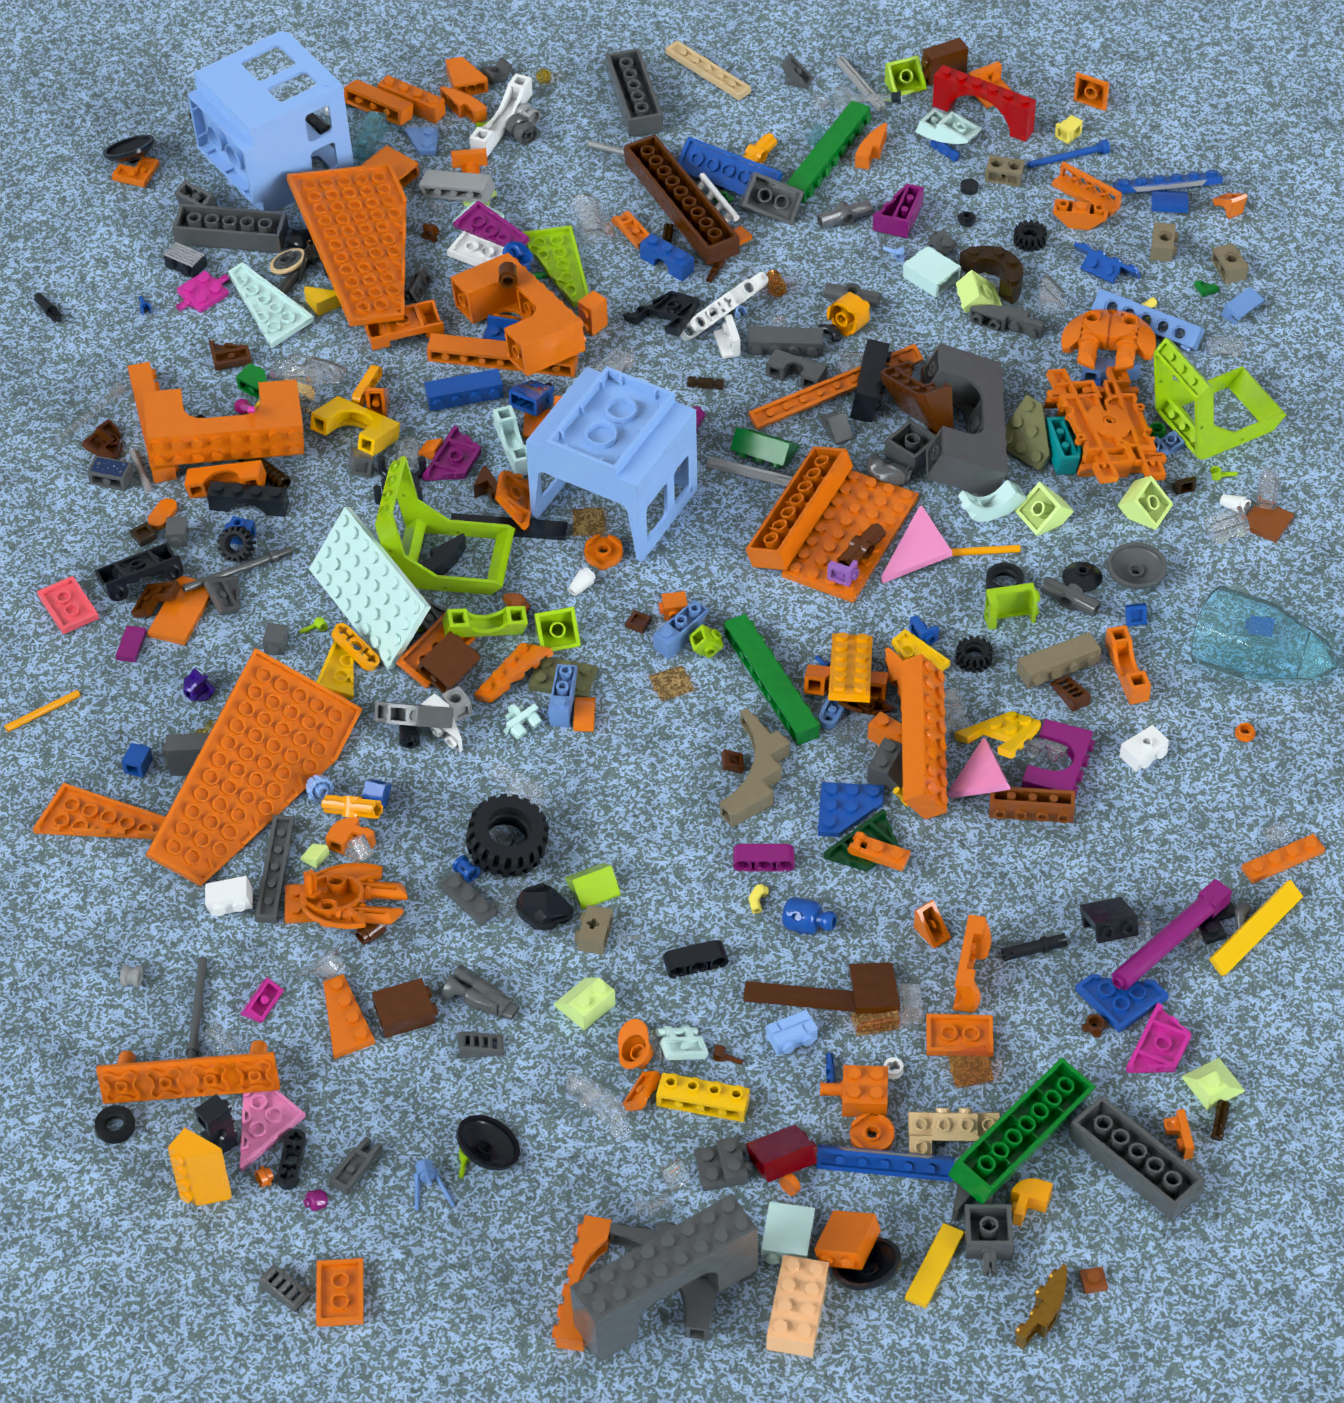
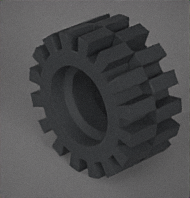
M1024 220L1023 223L1019 222L1014 229L1013 241L1015 246H1019L1020 250L1024 248L1025 252L1028 249L1031 252H1034V249L1036 251H1039L1040 248L1042 249L1046 244L1047 229L1044 227V224L1041 223L1039 225V221L1033 223V220H1030V222H1027V220ZM1025 235H1034L1035 237H1027Z
M240 526L228 527V529L222 531L223 534L219 535L221 540H217V544H220V547L217 548L218 551H222L220 555L225 556L224 559L230 560V562H240L247 560L248 557L253 555L251 552L255 551L253 544H256V541H253L252 538L255 537L253 534H250L251 531ZM235 536L241 538L243 542V547L238 552L232 550L230 542Z
M969 636V639L963 638V641L960 640L956 647L957 665L960 664L961 669L965 667L966 672H969L971 669L972 673H976V670L983 672V668L985 670L988 669L993 655L991 643L989 641L986 642L985 638L980 640V636H976V639H973V636ZM975 651L979 652L982 655L979 657H971L967 655V653Z

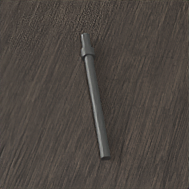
M291 546L278 551L272 550L262 557L184 584L182 589L186 593L204 586L206 579L230 577L268 562H277L280 558L293 554Z
M199 957L190 1037L189 1042L186 1044L187 1058H196V1055L199 1054L200 1044L198 1043L207 966L206 957Z

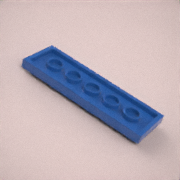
M689 136L677 160L689 176L700 180L699 175L705 173L714 186L743 196L752 172L760 173L777 181H780L783 176L781 171Z

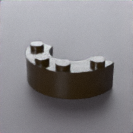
M987 245L971 246L960 252L959 265L963 271L968 273L973 270L977 274H992L1000 279L999 296L1011 305L1018 300L1022 292L1024 271L1020 260L1014 254L1003 247Z

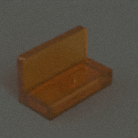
M898 1010L874 1014L853 1013L850 1015L856 1037L899 1029L900 1016Z

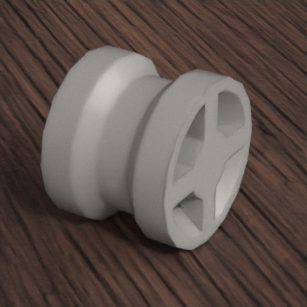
M124 964L120 974L121 986L133 985L139 988L143 978L142 966L133 968Z

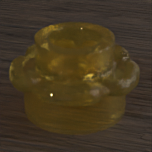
M541 68L536 73V78L542 85L550 83L552 76L549 70Z

